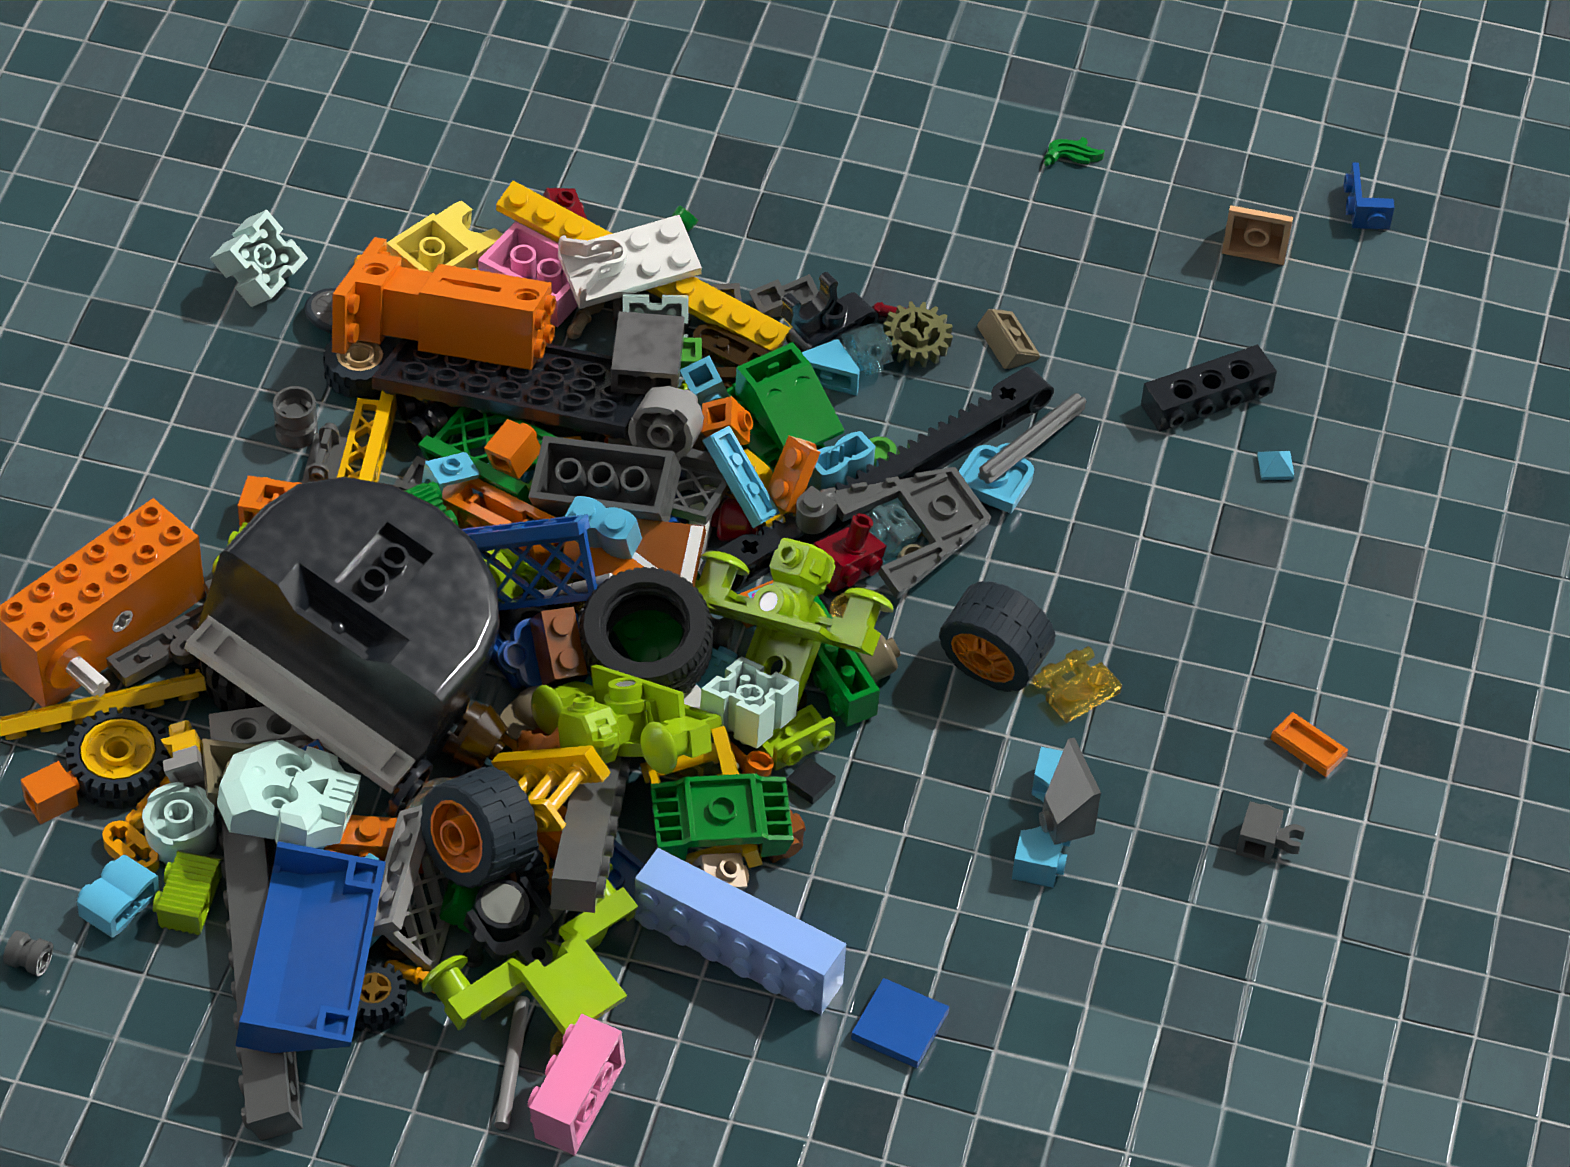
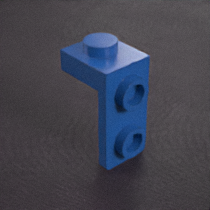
M1352 162L1350 174H1345L1344 192L1349 193L1346 200V215H1351L1352 228L1390 230L1394 212V199L1362 198L1359 163Z

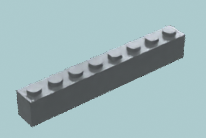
M616 756L615 761L605 764L611 773L604 782L579 784L571 793L564 821L566 826L562 830L552 875L551 909L595 913L598 898L604 899L606 878L609 877L610 858L613 857L614 838L617 837L618 818L621 817L622 799L625 797L626 779L629 777L632 757Z

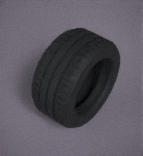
M637 567L633 570L628 569L617 573L618 575L610 576V579H606L603 581V584L598 585L597 589L593 590L592 595L588 597L587 602L584 604V610L581 612L579 625L580 643L586 669L591 678V666L597 664L687 693L690 690L689 688H693L696 682L700 681L701 676L705 674V669L709 666L712 654L713 634L711 616L702 594L686 578L680 577L679 574L672 573L669 570L664 571L662 568ZM639 610H656L668 614L681 625L684 632L680 645L669 656L655 662H635L624 658L611 647L608 639L613 627L624 616Z

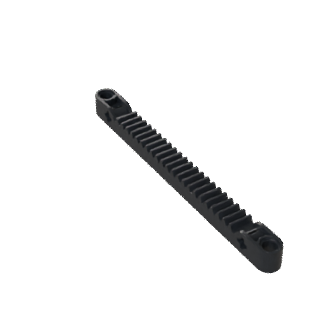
M1022 368L993 387L991 400L980 397L978 399V406L970 403L968 405V412L962 409L958 410V418L952 415L948 416V424L942 421L938 422L937 430L932 427L928 428L927 436L921 433L918 434L917 442L911 439L908 440L907 448L899 445L897 447V454L889 451L887 453V460L879 457L876 466L868 464L866 466V473L857 470L856 479L847 476L845 485L837 482L835 489H847L851 487V484L866 482L867 485L882 483L885 481V478L897 476L899 479L912 478L915 473L943 469L973 451L977 446L983 445L1044 408L1053 397L1054 388L1033 368ZM873 508V509H871V510H869V511H866V512H864V513H862V514H865V515H866V514H868L869 512L873 511V510L876 509V508ZM785 513L783 514V523L773 520L772 529L763 526L762 536L745 534L727 543L716 551L725 552L737 557L749 569V575L747 576L736 574L731 590L736 593L770 573L769 565L781 539L788 538L814 545L815 542L833 535L850 525L852 518L842 522L836 514V521L826 530L818 534H807L797 527L795 522L796 514L793 513V516ZM703 561L700 565V575L702 574L703 568L705 566V561Z

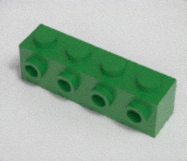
M814 597V601L821 606L827 618L833 619L819 597ZM821 643L811 673L816 688L819 691H824L828 697L833 714L840 716L846 727L876 716L878 714L880 689L857 654L851 650Z

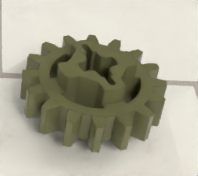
M911 301L909 302L908 309L898 305L896 314L889 312L887 321L884 322L882 333L884 336L882 342L885 345H889L888 354L897 353V361L899 363L904 359H908L910 367H913L915 361H920L922 367H926L927 360L929 359L935 364L938 363L939 356L946 357L948 347H951L953 335L951 333L953 326L952 324H946L948 316L946 314L938 316V307L936 306L931 310L926 309V302H922L920 307H915Z

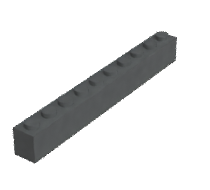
M221 816L222 831L218 833V838L225 858L224 861H221L222 874L227 882V890L223 892V898L230 920L226 921V931L232 942V950L228 952V958L235 981L231 982V991L234 1000L237 1002V1012L233 1014V1020L238 1031L272 876L277 844L275 839L231 833ZM236 1047L237 1057L242 1065L243 1075L239 1076L238 1081L240 1090L245 1098V1107L241 1109V1116L245 1127L251 1129L261 1141L303 1129L296 1051L268 1053Z

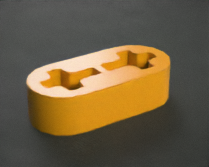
M118 820L107 824L102 836L104 848L110 856L116 860L122 855H127L136 862V854L142 859L149 857L148 862L140 860L137 863L153 873L157 872L160 866L159 855L149 846L144 835L126 821ZM117 836L118 838H123L125 836L126 844L123 843L120 839H116L113 841V837Z

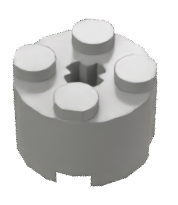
M670 386L651 388L629 422L628 435L632 446L635 447L637 445L641 448L674 451L679 462L683 456L690 452L703 429L704 416L698 404L697 396L690 390H682Z

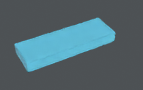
M730 426L702 440L753 528L780 513Z

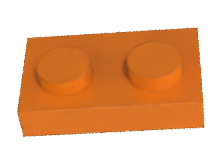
M788 435L766 489L775 505L784 511L796 514L797 499L805 492L821 453L816 449V444Z

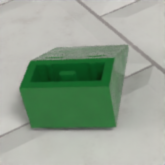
M793 342L736 367L735 394L781 451L784 448L788 435L811 441L817 446L844 433L845 430L813 367Z

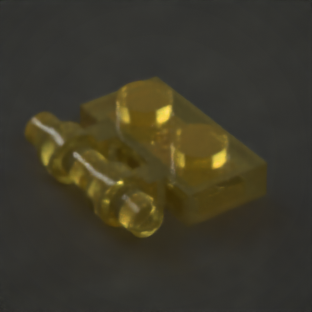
M1089 646L1080 651L1075 649L1067 653L1064 660L1056 664L1049 663L1041 668L1040 673L1032 677L1036 688L1039 689L1047 684L1052 688L1047 692L1046 701L1066 723L1120 694L1122 690V683L1102 662L1091 668L1086 662L1095 657L1093 650ZM1070 671L1076 674L1075 677L1067 681L1062 677Z

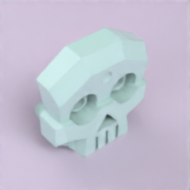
M284 740L263 742L232 756L219 786L217 806L231 833L275 839L277 844L280 841L324 850V847L327 845L341 842L357 802L361 775L345 772L338 762V756L309 746H307L305 751Z

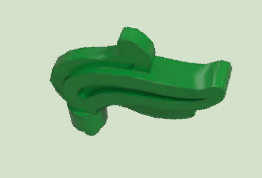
M1084 137L1077 141L1057 139L1050 142L1048 152L1044 156V165H1052L1061 157H1067L1080 164H1090V162L1103 160L1105 150L1088 147V141Z

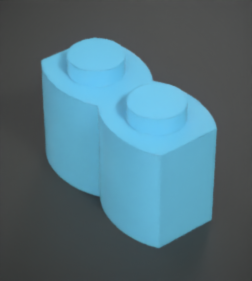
M862 431L843 436L837 441L835 446L819 449L821 453L807 487L813 486L819 491L821 489L833 488L837 482L845 485L847 476L856 479L857 470L866 473V466L868 464L874 466L875 445Z
M585 496L575 497L565 517L588 514L590 528L587 530L589 546L592 548L602 547L606 553L616 558L632 559L642 540L637 519L626 510L615 507L605 508L596 499Z
M122 855L115 861H110L104 867L101 878L92 884L85 885L79 892L77 897L79 917L110 937H115L128 926L137 913L141 912L154 899L156 892L160 891L158 875L127 855Z

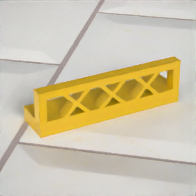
M381 391L379 400L357 399L337 478L348 475L350 478L379 482L397 411L396 395H390ZM363 410L376 411L374 420L367 422L362 416ZM368 433L370 435L368 444L361 447L355 440ZM362 458L361 470L354 472L349 464Z

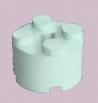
M173 782L157 788L150 794L142 813L146 840L149 846L158 853L160 861L164 862L165 865L168 862H174L177 851L206 857L215 850L218 836L215 808L206 797V791L196 785L195 788L184 786V782Z

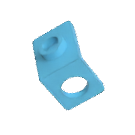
M466 452L425 461L422 483L428 484L430 481L438 484L442 493L444 486L477 479L479 471Z

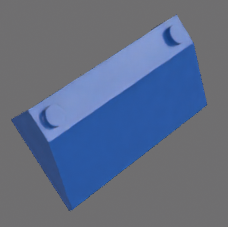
M278 841L243 1012L239 1021L236 1047L268 1053L351 1047L386 865L385 861Z

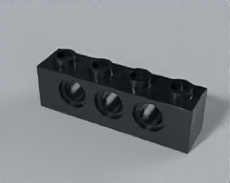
M1257 344L1144 383L1141 406L1159 432L1169 428H1177L1186 422L1198 418H1206L1212 413L1227 408H1234L1241 403L1255 398H1263L1273 393L1277 370Z

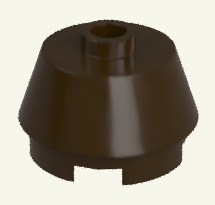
M475 701L462 717L463 719L454 733H451L442 751L452 759L451 763L477 770L484 767L489 759L493 760L498 753L503 751L506 744L501 741L509 728L491 705L487 707Z

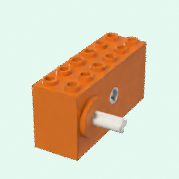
M154 498L146 502L0 605V663L2 672L42 707L57 704L81 686L94 697L96 695L99 697L104 695L105 689L110 683L100 672L108 667L107 657L165 626L206 596L203 587L204 577L199 536Z

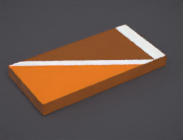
M637 519L642 540L632 559L616 558L606 553L602 547H590L595 577L608 573L618 575L617 573L621 571L633 570L637 567H656V569L662 568L664 571L669 570L672 573L679 574L680 577L686 578L695 587L706 529L702 525ZM567 541L564 544L563 553L574 562L581 555L579 543ZM560 561L558 573L560 577L565 578L571 568L562 561ZM576 572L571 576V579L586 580Z

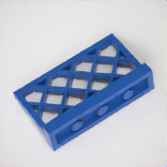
M588 514L462 529L476 543L483 558L487 560L488 568L492 564L506 575L501 585L497 588L498 598L502 600L498 602L499 610L587 601L588 597L592 595L593 590L597 589L587 530L590 528ZM578 540L581 555L574 562L560 550L565 542ZM551 543H559V544L557 545V547H555V546H553ZM534 545H541L552 553L543 566L528 555ZM527 546L524 551L519 548ZM508 548L519 557L512 569H509L496 559L501 549ZM495 550L492 555L487 551ZM555 557L571 568L563 581L547 569ZM523 560L538 571L531 584L515 573ZM574 572L586 579L588 592L578 593L566 584ZM542 575L558 586L552 596H545L534 588ZM510 579L526 590L520 599L513 600L502 591ZM561 590H563L565 593H567V594H561V595H559V593L561 592ZM529 594H531V595L534 596L535 598H527V597H528Z

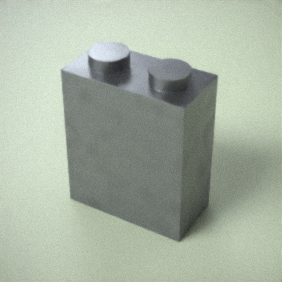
M619 311L611 367V392L646 395L654 387L670 386L678 388L685 317Z

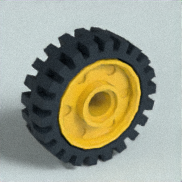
M117 707L109 708V715H104L102 710L95 712V720L90 716L84 718L83 727L77 724L73 729V735H69L67 740L68 746L65 752L68 772L71 771L79 782L80 790L77 793L82 798L86 796L87 801L93 805L99 800L100 807L107 809L110 802H113L114 809H122L123 802H128L129 808L137 806V799L140 798L142 800L152 789L158 788L166 776L163 761L170 759L171 756L161 739L169 737L162 723H157V719L151 714L146 718L145 711L137 709L133 715L131 707H123L122 713H118Z

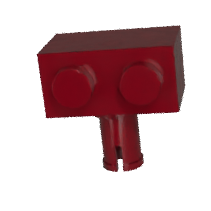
M858 513L856 516L853 515L850 527L814 543V546L824 550L835 561L834 565L836 567L830 583L826 585L832 592H836L846 586L850 587L867 576L875 575L883 565L882 558L887 545L870 532L873 520L865 514Z

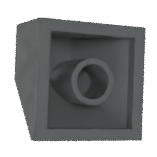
M1075 737L1067 740L1045 794L1043 810L1039 813L1041 828L1045 833L1049 832L1054 845L1095 833L1101 792Z

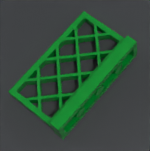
M461 406L434 438L426 435L418 444L425 459L428 461L462 453L463 451L466 452L479 471L478 479L533 505L529 499L533 479L527 484L520 479L518 480L492 467L487 454L473 457L470 455L469 449L487 445L496 434H491L490 426L503 423L507 419L518 424L526 423L531 426L537 433L536 437L539 439L540 446L543 436H556L523 420L512 419L507 415L497 413H483V418L466 422V417L473 409ZM485 428V436L468 440L467 431ZM462 433L463 442L451 445L445 443L450 436ZM538 457L534 460V462L530 465L526 472L535 470Z

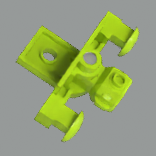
M788 538L781 539L769 565L773 584L761 587L754 595V598L739 595L731 590L736 574L747 576L749 575V569L740 559L725 552L708 551L701 555V559L706 563L699 581L696 580L695 587L707 603L709 613L757 626L745 658L764 666V673L771 675L773 663L777 660H782L783 667L779 673L799 682L797 707L821 643L873 656L881 633L874 629L880 611L892 613L894 610L892 603L880 593L866 588H851L844 592L849 601L843 618L833 616V619L827 618L821 606L814 601V597L823 594L826 585L830 583L836 567L834 565L835 561L824 550L812 544Z
M597 664L591 666L593 686L575 680L558 686L556 689H552L547 685H541L532 694L531 711L536 724L548 735H551L558 727L561 748L592 745L605 764L615 761L616 756H644L648 765L661 774L673 772L677 765L678 756L685 755L694 758L712 751L711 729L722 726L721 716L685 705L684 694L681 691Z

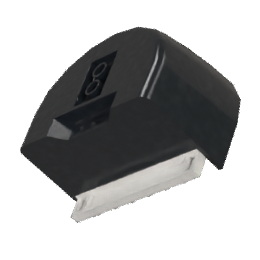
M338 477L297 484L265 505L221 552L197 630L186 641L184 649L314 740L319 739L321 744L383 789L392 793L410 770L416 768L420 760H427L432 763L442 752V748L451 733H454L462 721V717L473 704L488 668L500 627L497 583L476 543L438 507L394 485L350 477Z

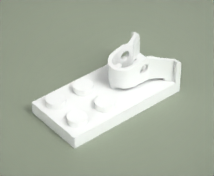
M680 215L588 241L566 238L563 235L559 238L558 258L579 309L623 297V294H634L700 275L702 270Z

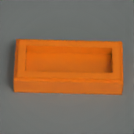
M1294 712L1274 729L1270 739L1325 777L1347 757V748Z

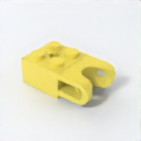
M459 201L437 215L432 213L388 241L387 252H390L391 256L401 257V267L433 272L438 264L468 269L476 268L478 270V259L503 234L495 228L482 233L468 230L471 225L473 209L463 201Z

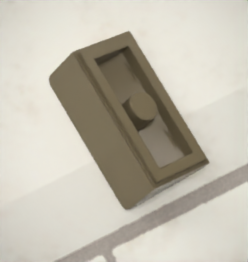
M988 309L977 325L979 331L1004 369L1021 366L1036 361L1041 357L1013 312Z

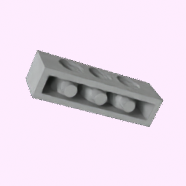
M267 706L209 714L211 740L254 745L268 741L284 740L298 748H302L314 741V739Z

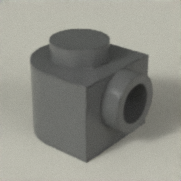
M810 486L797 499L795 522L802 532L818 534L836 521L837 503L834 495L829 490L821 489L819 491Z

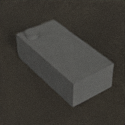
M543 436L529 499L534 507L553 516L565 517L574 498L585 496L596 499L605 508L615 507L626 510L637 519L669 522L682 468L674 451Z

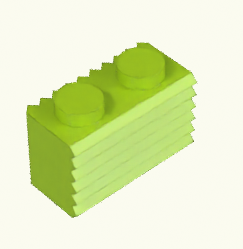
M177 851L174 862H168L164 872V883L166 884L163 892L157 891L153 901V912L157 913L158 924L161 928L166 927L169 930H181L183 933L187 931L190 934H201L222 877L220 859Z

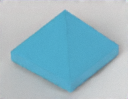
M1290 451L1257 453L1261 480L1294 479Z

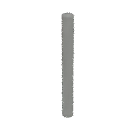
M517 996L515 998L494 1124L496 1128L501 1130L508 1129L510 1125L530 999L525 996Z

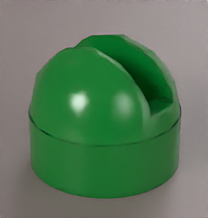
M680 205L672 214V217L680 215L687 232L692 230L699 221Z

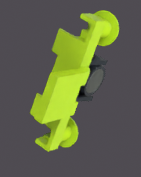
M610 863V871H609V873H610L611 870L613 869V865H612L611 863ZM527 877L521 878L519 883L509 879H496L484 884L479 889L472 910L466 914L463 925L473 935L469 949H466L463 955L452 956L434 967L424 978L422 990L425 993L435 992L445 1006V1013L457 1029L461 1030L465 1027L468 1018L482 1010L481 1018L484 1020L511 1003L516 996L528 989L564 1036L570 1024L575 1025L581 1014L596 1020L625 1001L627 994L592 949L600 945L609 927L624 917L627 921L634 918L638 905L624 887L616 891L606 878L604 899L598 898L595 913L583 912L559 928L558 932L565 940L559 947L544 939V936H546L552 926L553 915L547 909ZM530 908L537 914L539 920L524 934L506 942L494 941L505 940L515 936L522 929ZM484 948L496 961L510 959L473 984H470L460 971L465 965L471 968L479 967L484 960L482 954Z

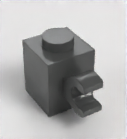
M1250 801L1240 831L1236 855L1270 864L1275 847L1283 849L1290 854H1299L1301 843L1290 838L1303 840L1305 828L1297 824L1280 828L1284 814L1283 810L1276 809L1268 804H1258Z

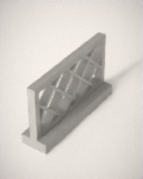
M422 805L399 811L385 858L386 865L372 936L384 935L413 962L422 967L424 971L430 972L439 964L450 926L449 923L439 919L443 899L437 880L442 878L446 891L449 879L444 876L441 870L440 875L435 874L431 856L427 851V846L422 836ZM420 864H422L425 875L423 880L420 879L418 872ZM427 883L432 904L427 905L422 884ZM412 892L417 906L413 910L410 904ZM431 908H434L437 919L435 930L429 912ZM415 913L419 914L423 934L418 933L413 915ZM403 922L405 924L408 938H406L399 932V930L402 929ZM422 938L426 939L429 950L428 957L423 952L420 941Z

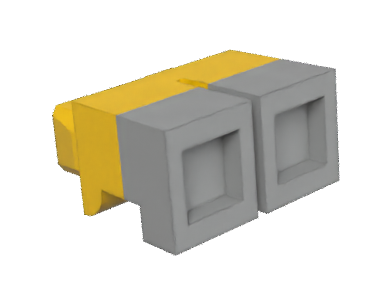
M189 720L171 724L169 726L170 737L161 739L171 756L170 759L163 761L166 776L171 783L184 782V786L195 788L196 785L206 791L200 737L195 729H193Z

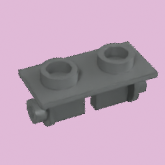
M326 423L320 428L319 434L315 433L301 483L337 478L347 437H339V431L335 424Z

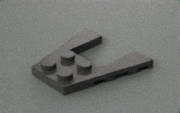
M956 467L915 473L914 477L899 479L898 476L885 478L884 482L871 485L862 482L851 484V487L847 489L836 490L835 487L827 489L836 499L837 515L842 522L852 518L853 515L862 514L898 498L930 543V545L880 567L878 574L896 599L900 598L985 528L991 519L987 510Z

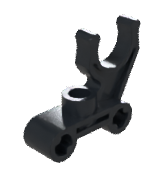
M828 272L820 275L819 291L816 297L804 308L800 309L801 302L791 293H787L782 298L781 317L791 327L786 336V343L793 342L801 352L836 339L839 340L853 331H856L858 334L867 333L876 324L878 313L856 292H851L839 299L837 297L838 281Z

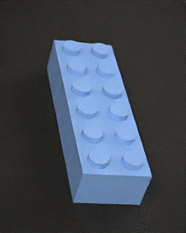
M657 848L636 876L635 903L638 905V909L635 913V919L645 928L655 929L669 936L676 944L686 945L700 952L707 960L717 961L731 968L738 976L748 977L762 984L769 992L781 994L794 1001L800 1008L812 1010L822 1015L843 985L846 943L660 848Z

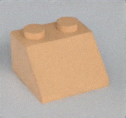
M1230 205L1222 254L1284 265L1293 217Z

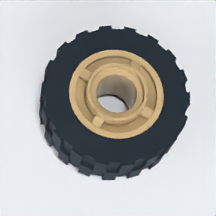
M387 337L383 339L381 344L357 340L356 343H352L345 354L332 352V339H330V343L326 344L325 352H323L324 378L327 379L328 386L332 387L338 394H344L346 397L370 398L378 393L381 394L382 390L372 389V376L394 350V346L390 344Z

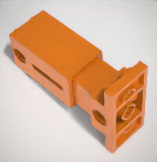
M374 237L333 293L332 352L345 354L352 343H356L357 340L381 344L385 336L418 341V351L532 370L538 358H543L547 344H551L554 338L555 326L550 324V320L555 310L556 297L551 295V282L438 264L433 272L401 267V257L391 256L390 252H387V239Z

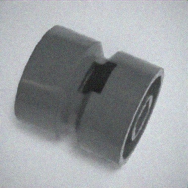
M289 386L280 390L273 399L276 438L282 445L292 449L309 446L313 443L315 433L318 434L315 396L307 388L300 386Z

